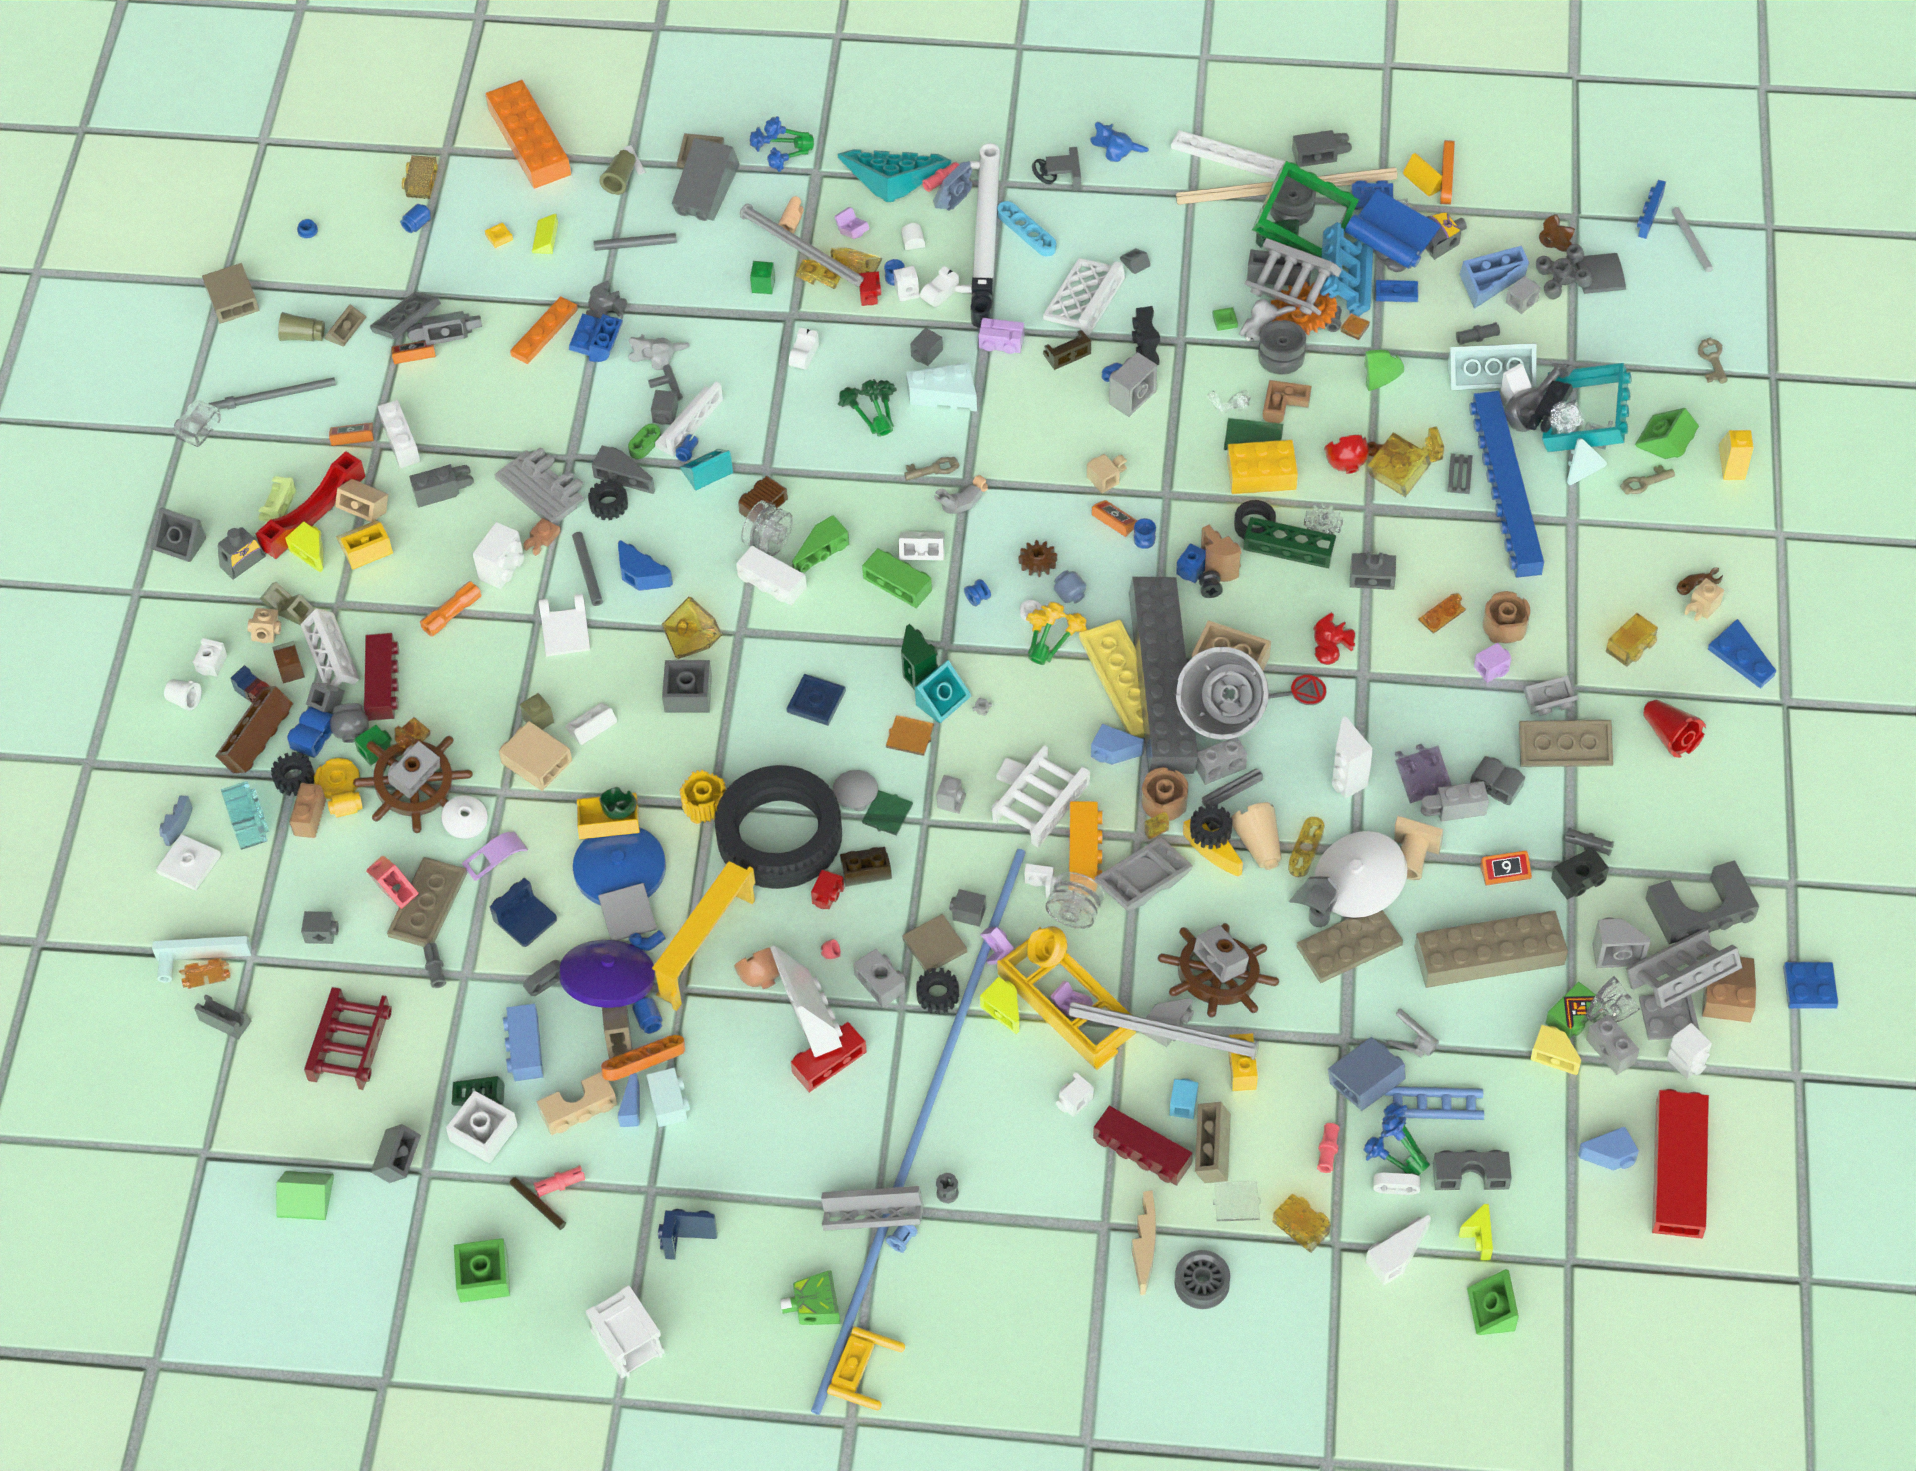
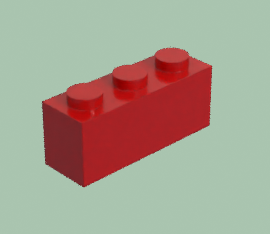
M849 1022L842 1026L839 1025L842 1036L839 1037L842 1047L817 1057L814 1056L811 1048H809L805 1052L795 1055L791 1061L793 1075L809 1093L867 1053L866 1041Z

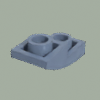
M179 795L178 803L174 804L173 815L166 814L164 823L160 824L159 834L160 837H163L166 846H171L178 839L189 821L193 807L188 796Z

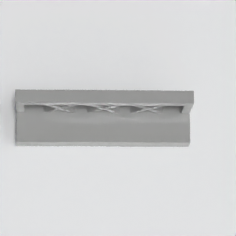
M919 1186L822 1192L821 1201L824 1209L823 1231L921 1224L923 1200ZM907 1212H915V1216L903 1215ZM882 1214H891L887 1218H879ZM859 1215H866L863 1219H854ZM830 1217H842L838 1221H830Z

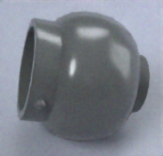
M342 704L333 708L330 728L334 736L342 739V742L353 743L356 737L368 730L369 721L361 704Z

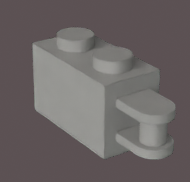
M1484 781L1438 787L1437 795L1426 796L1422 799L1421 813L1424 816L1439 815L1441 822L1485 816L1489 799Z

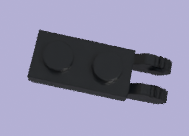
M1552 380L1535 410V414H1532L1528 426L1530 430H1536L1541 420H1543L1540 431L1545 433L1549 431L1573 391L1572 384Z

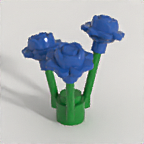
M776 116L766 121L764 130L768 136L761 132L760 127H757L755 132H751L750 146L755 147L757 152H759L763 144H770V142L794 143V147L799 151L781 154L775 147L770 150V154L767 157L769 166L781 172L784 169V162L788 161L789 158L808 155V150H812L814 147V138L809 132L786 129L785 126H781L780 118ZM785 133L796 135L795 138H777L779 134Z
M1398 1102L1392 1103L1383 1110L1385 1117L1382 1119L1383 1131L1380 1134L1381 1136L1379 1138L1372 1136L1365 1144L1363 1151L1367 1153L1366 1160L1369 1161V1159L1379 1156L1383 1160H1389L1402 1169L1405 1174L1412 1173L1419 1176L1430 1166V1163L1426 1160L1427 1158L1421 1152L1405 1126L1406 1117L1403 1116L1408 1109L1407 1105L1401 1106ZM1395 1136L1398 1141L1402 1142L1411 1154L1404 1160L1407 1165L1389 1155L1390 1152L1384 1149V1137Z

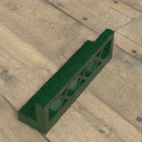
M1250 517L1244 537L1243 550L1329 569L1336 535ZM1253 525L1261 526L1265 530L1260 534L1251 532ZM1280 530L1284 531L1287 536L1277 538L1273 533ZM1299 535L1306 536L1308 541L1300 543L1296 541L1295 537ZM1320 540L1330 541L1329 548L1319 547L1316 542Z

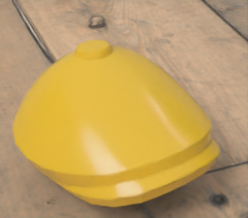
M1048 926L1034 931L1028 941L1027 954L1030 962L1043 968L1053 967L1060 963L1067 953L1068 943L1066 936L1056 926Z

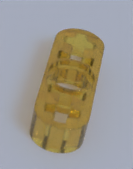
M1318 817L1307 818L1300 831L1288 864L1289 873L1294 877H1304L1309 872L1324 834V822ZM1316 826L1317 829H1315L1312 837L1310 836V828ZM1309 843L1313 848L1310 851H1304L1300 848V845ZM1300 857L1303 858L1302 866L1296 868L1295 866L1298 865Z

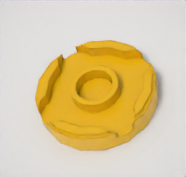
M334 758L326 761V764L322 767L320 765L314 775V783L322 787L326 799H331L332 795L353 791L354 793L358 787L353 785V780L360 778V773L350 760Z

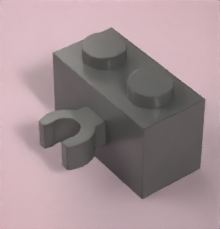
M1367 552V554L1352 553L1350 588L1394 590L1396 555H1388L1379 552V555L1371 554V552Z

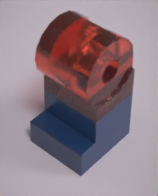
M245 665L230 678L234 691L251 703L263 687H270L266 682L253 675L251 670Z

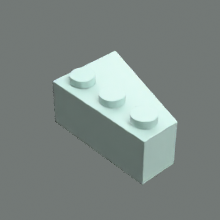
M969 363L906 372L907 391L911 405L931 407L947 405L950 406V409L967 407L970 408V411H977L976 391Z

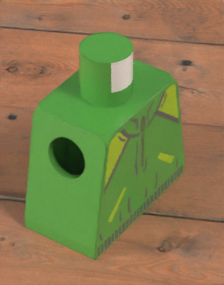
M831 1270L794 1282L795 1296L780 1299L782 1313L798 1312L799 1324L801 1325L840 1324Z

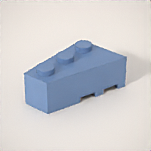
M1522 246L1463 261L1459 275L1474 309L1523 278L1529 261Z

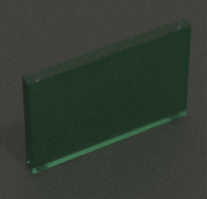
M1228 418L1224 450H1228V444L1281 441L1284 424Z

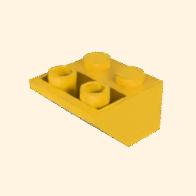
M377 520L336 536L352 570L393 554L389 537L382 523Z

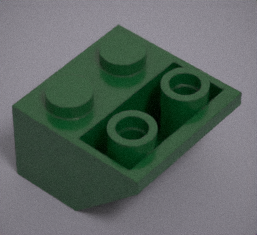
M911 624L906 625L901 649L903 678L915 690V686L938 668L936 658L938 653L932 644H928L924 640L920 630H915Z

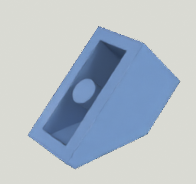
M1105 724L1101 725L1091 743V757L1099 762L1111 765L1142 756L1144 752V739Z
M1622 1127L1581 1143L1578 1156L1580 1159L1614 1171L1619 1168L1627 1169L1634 1165L1639 1150L1626 1127Z

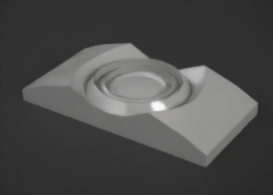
M1159 837L1096 876L1094 881L1125 910H1131L1143 906L1161 890L1172 888L1192 870L1193 865L1162 837Z

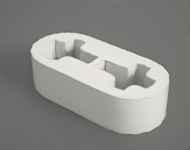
M1377 1173L1373 1177V1189L1383 1194L1414 1195L1420 1192V1177L1414 1174Z

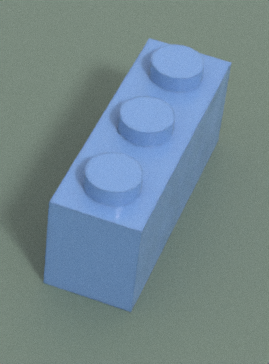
M528 1004L506 1007L507 1017H503L504 1030L509 1032V1037L505 1038L506 1052H510L511 1057L506 1059L508 1073H513L514 1081L543 1078L536 1005Z

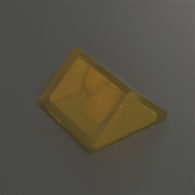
M847 247L831 248L830 251L833 259L856 273L876 272L882 261L881 257Z

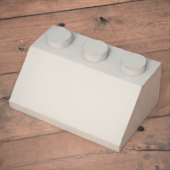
M1346 716L1342 718L1332 778L1334 790L1337 793L1340 792L1345 799L1368 787L1373 748Z

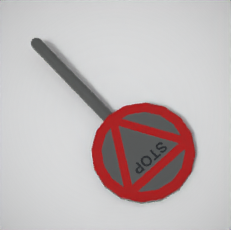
M1302 675L1293 681L1291 691L1269 694L1268 699L1293 695L1294 699L1301 704L1316 705L1324 700L1327 691L1324 682L1318 677Z

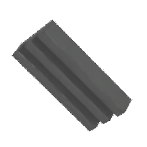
M1451 453L1448 492L1470 493L1473 455H1468V458H1466L1463 454L1455 457V454ZM1455 463H1459L1457 488L1453 487ZM1463 463L1467 464L1465 488H1461Z

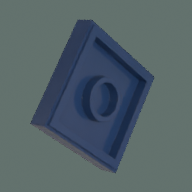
M804 674L786 708L787 713L829 726L846 692V687Z

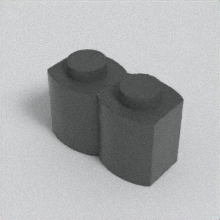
M1484 756L1472 774L1470 783L1484 781L1488 795H1491L1503 804L1511 805L1524 785L1525 776L1518 769L1505 767L1496 758Z

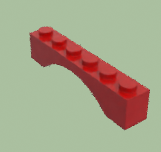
M347 451L339 456L330 465L320 485L304 503L287 515L270 519L255 533L262 550L274 559H277L288 549L285 538L303 522L313 526L336 505L338 487L351 479L361 482L366 477L362 461Z

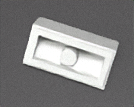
M600 703L568 723L565 728L579 744L583 745L616 724L617 719L610 707Z

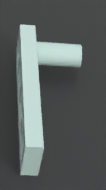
M247 936L153 941L152 950L157 961H159L157 980L164 983L172 980L173 960L251 956L252 947Z

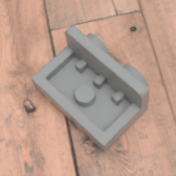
M1568 676L1523 688L1530 713L1538 712L1539 716L1552 713V708L1560 707V710L1571 708L1573 703L1579 700L1578 695L1574 696Z

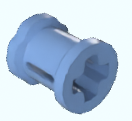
M914 1225L898 1226L895 1232L886 1238V1242L895 1251L904 1253L907 1243L918 1234V1230Z

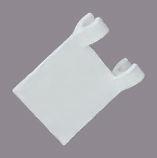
M583 594L574 595L575 609L550 612L548 599L539 600L546 657L590 651Z

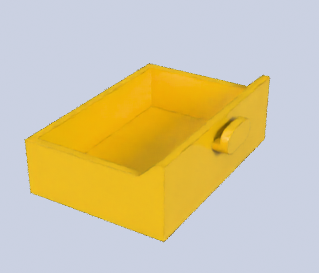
M632 793L637 801V793ZM600 796L577 799L579 839L639 833L638 801L634 812L624 819H611L605 816L599 802Z

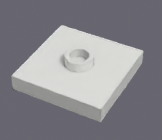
M181 834L156 868V872L196 891L221 857V853L212 847Z

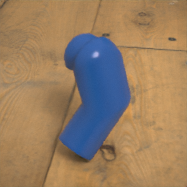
M660 930L648 938L642 937L638 933H633L629 937L631 945L644 951L652 950L666 939Z

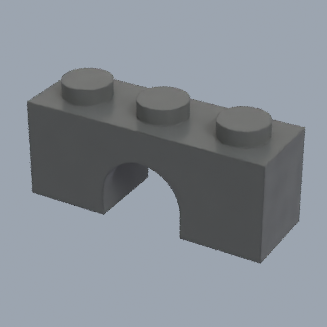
M1444 1150L1435 1153L1433 1159L1435 1190H1460L1462 1175L1468 1172H1474L1481 1176L1484 1182V1190L1509 1189L1512 1179L1509 1152H1502L1501 1150H1491L1489 1152H1477L1475 1150L1452 1152Z

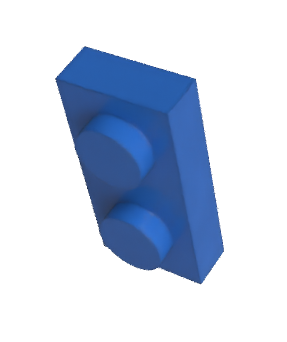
M1376 280V301L1418 302V281Z

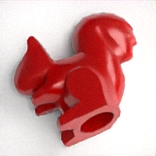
M1332 612L1320 619L1313 628L1314 639L1318 645L1315 647L1316 653L1314 655L1321 664L1325 665L1338 661L1340 652L1336 646L1337 644H1343L1350 651H1353L1355 646V631L1353 629L1344 630L1346 622L1336 626L1332 621L1334 618Z

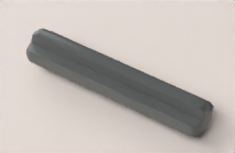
M1254 769L1202 797V803L1205 808L1206 804H1210V808H1212L1214 804L1218 805L1262 781L1263 774L1259 769Z

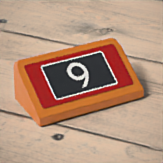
M426 341L391 347L394 364L436 357L434 344L426 345Z
M373 422L330 427L329 439L331 446L374 441Z
M1107 500L1092 506V516L1124 537L1134 530L1137 520Z
M1527 851L1486 856L1481 859L1480 867L1486 886L1532 878Z

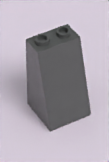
M694 138L672 201L677 214L681 216H695L702 221H707V219L714 221L740 165L732 146Z

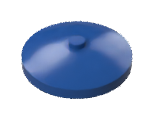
M640 827L639 833L586 838L579 845L573 859V874L578 889L587 899L600 906L598 895L644 883L646 894L649 898L660 887L666 872V860L660 842L650 832Z

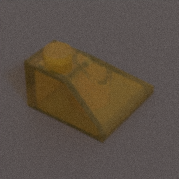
M689 596L662 623L675 658L678 659L708 650L722 636L715 618Z

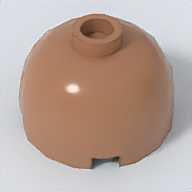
M770 947L753 953V956L748 960L745 957L734 965L737 974L746 985L751 987L761 986L763 990L775 985L774 980L780 976Z

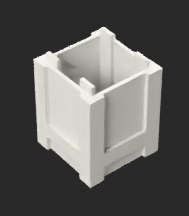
M629 1285L614 1296L585 1311L591 1321V1333L621 1379L625 1376L627 1378L630 1377L631 1371L659 1356L662 1358V1354L665 1353L659 1341L660 1331Z

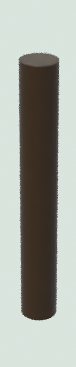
M513 1177L510 1180L509 1184L559 1230L565 1227L566 1222L517 1177Z

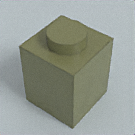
M539 693L520 704L522 717L526 723L530 721L542 730L554 723L551 707Z

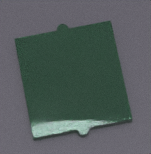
M878 790L876 798L872 801L862 820V824L876 828L878 832L884 831L897 836L913 802L900 798L897 794L892 795Z

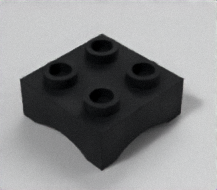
M1153 306L1136 308V317H1132L1135 330L1132 331L1133 343L1138 345L1136 353H1140L1159 365L1160 360L1156 348L1160 343V334L1152 324L1154 316Z

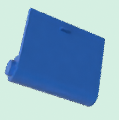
M1377 190L1360 214H1355L1350 219L1345 228V233L1410 269L1418 265L1421 259L1420 255L1439 231L1441 225L1382 191Z

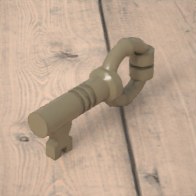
M1711 337L1707 338V340H1701L1702 343L1698 347V355L1711 362L1715 371L1712 374L1705 375L1707 382L1719 380L1721 384L1726 383L1728 379L1719 360L1723 349L1722 344L1715 339H1711ZM1708 345H1716V352H1711L1709 355L1704 353L1703 348H1707Z
M941 457L932 465L916 469L914 464H911V466L906 465L908 472H905L904 476L906 481L926 476L927 474H950L958 469L960 465L955 457ZM949 462L950 468H940L941 463Z
M1658 465V467H1654V471L1657 474L1648 477H1629L1623 481L1620 488L1627 495L1641 494L1648 488V485L1675 477V472L1673 469L1665 470L1662 465ZM1639 482L1641 488L1633 489L1629 483Z

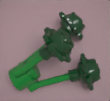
M875 379L868 380L862 384L861 390L846 387L840 391L838 405L842 407L850 405L869 426L872 434L876 433L879 437L885 436L893 431L892 427H894V424L891 420L888 402L890 401L889 396L893 395L897 389L888 380H880L878 383ZM858 393L859 395L869 396L871 402L874 403L878 416L873 419V424L859 407V403L856 400ZM878 397H881V401L884 403L886 416L882 414Z

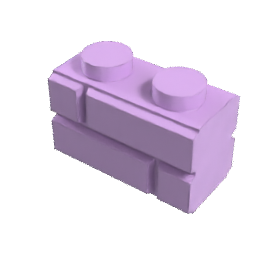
M982 318L979 332V348L986 351H1004L1009 354L1014 352L1021 353L1024 340L1023 322Z

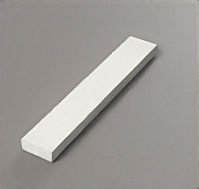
M1178 130L1171 144V149L1273 179L1276 178L1280 168L1286 162Z

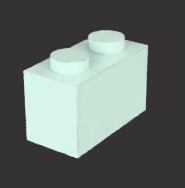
M675 1068L646 1074L658 1126L662 1127L686 1121L685 1111H689L690 1108L687 1096L682 1097L681 1090H685L682 1076L676 1075Z

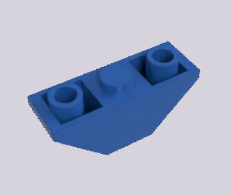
M622 540L618 542L620 569L624 582L639 591L666 588L673 585L671 571L667 566L658 564L648 554H642L632 544H626Z

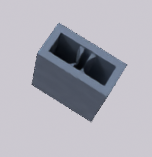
M1372 1037L1328 1068L1330 1084L1361 1111L1406 1079L1403 1060L1399 1056H1394L1383 1043H1378Z

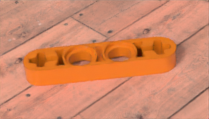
M1444 140L1440 204L1451 205L1455 141Z
M680 1035L667 1036L608 1059L601 1064L602 1077L609 1081L618 1080L677 1057L685 1052L684 1038Z

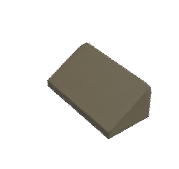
M349 304L325 335L324 339L344 347L366 316Z

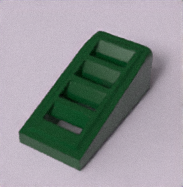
M498 1076L453 1082L451 1102L453 1106H463L471 1096L472 1088H475V1091L481 1095L482 1088H485L483 1096L499 1105L504 1103L505 1085ZM462 1089H466L465 1097H462Z

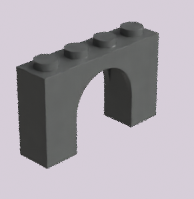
M1735 860L1713 867L1710 880L1721 899L1722 905L1712 912L1701 913L1686 907L1680 900L1671 880L1648 886L1645 899L1668 944L1679 942L1705 928L1708 929L1709 933L1718 929L1726 930L1732 925L1741 922L1748 923L1756 918L1759 904Z

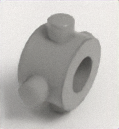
M978 698L975 707L972 708L978 714L986 716L989 712V707H992V703H989L986 699Z

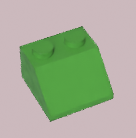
M1686 408L1652 415L1635 445L1637 448L1663 459L1678 458L1685 453L1699 425Z

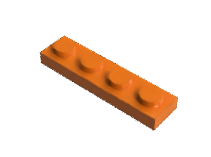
M560 296L510 350L511 356L529 364L577 312V304Z

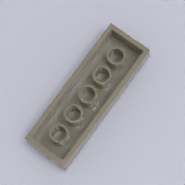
M1556 911L1420 932L1416 934L1414 946L1426 988L1565 965L1568 953Z

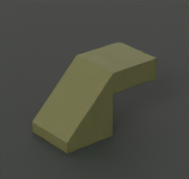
M273 582L260 597L270 609L278 610L279 616L300 626L315 610L300 594L291 596L277 582Z

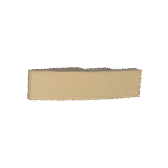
M1152 1190L1143 1192L1142 1204L1144 1215H1137L1139 1238L1132 1239V1255L1140 1295L1146 1294L1155 1252L1156 1213Z

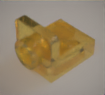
M1437 426L1428 429V437H1425L1426 446L1422 447V463L1443 460V441Z

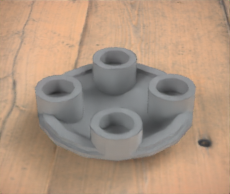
M849 770L842 773L835 780L833 792L837 797V801L842 806L854 809L855 811H863L876 798L878 784L875 778L868 772Z

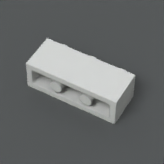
M398 400L377 406L381 423L399 467L403 468L419 463L420 458L417 446Z
M751 546L736 563L738 577L742 581L757 586L760 591L773 595L780 602L792 605L807 588L805 574L754 546Z

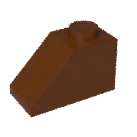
M294 641L272 647L283 684L305 678Z

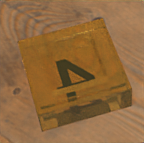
M1166 812L1145 821V835L1148 839H1152L1169 830V816Z

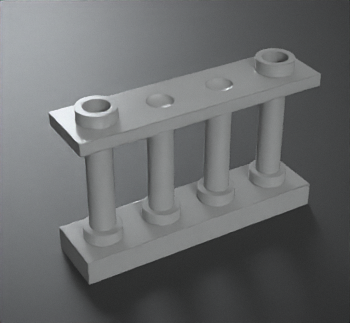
M1266 238L1263 246L1269 250L1268 254L1270 256L1257 282L1253 283L1246 280L1244 284L1251 288V293L1259 297L1264 294L1299 307V310L1307 315L1312 313L1320 315L1321 311L1314 306L1316 298L1326 278L1330 274L1339 277L1342 269L1331 261ZM1284 257L1285 265L1273 289L1264 287L1276 260ZM1297 262L1301 263L1303 268L1289 296L1280 293L1293 265H1296ZM1317 269L1319 275L1306 302L1297 299L1309 272Z
M1705 928L1627 967L1626 971L1631 989L1634 990L1644 984L1652 987L1656 1004L1663 1009L1741 969L1742 964L1736 946L1730 945L1720 951L1712 947L1708 929ZM1705 953L1709 955L1700 961L1696 959ZM1684 964L1689 965L1681 971L1676 969ZM1664 974L1669 975V977L1661 981L1656 979Z

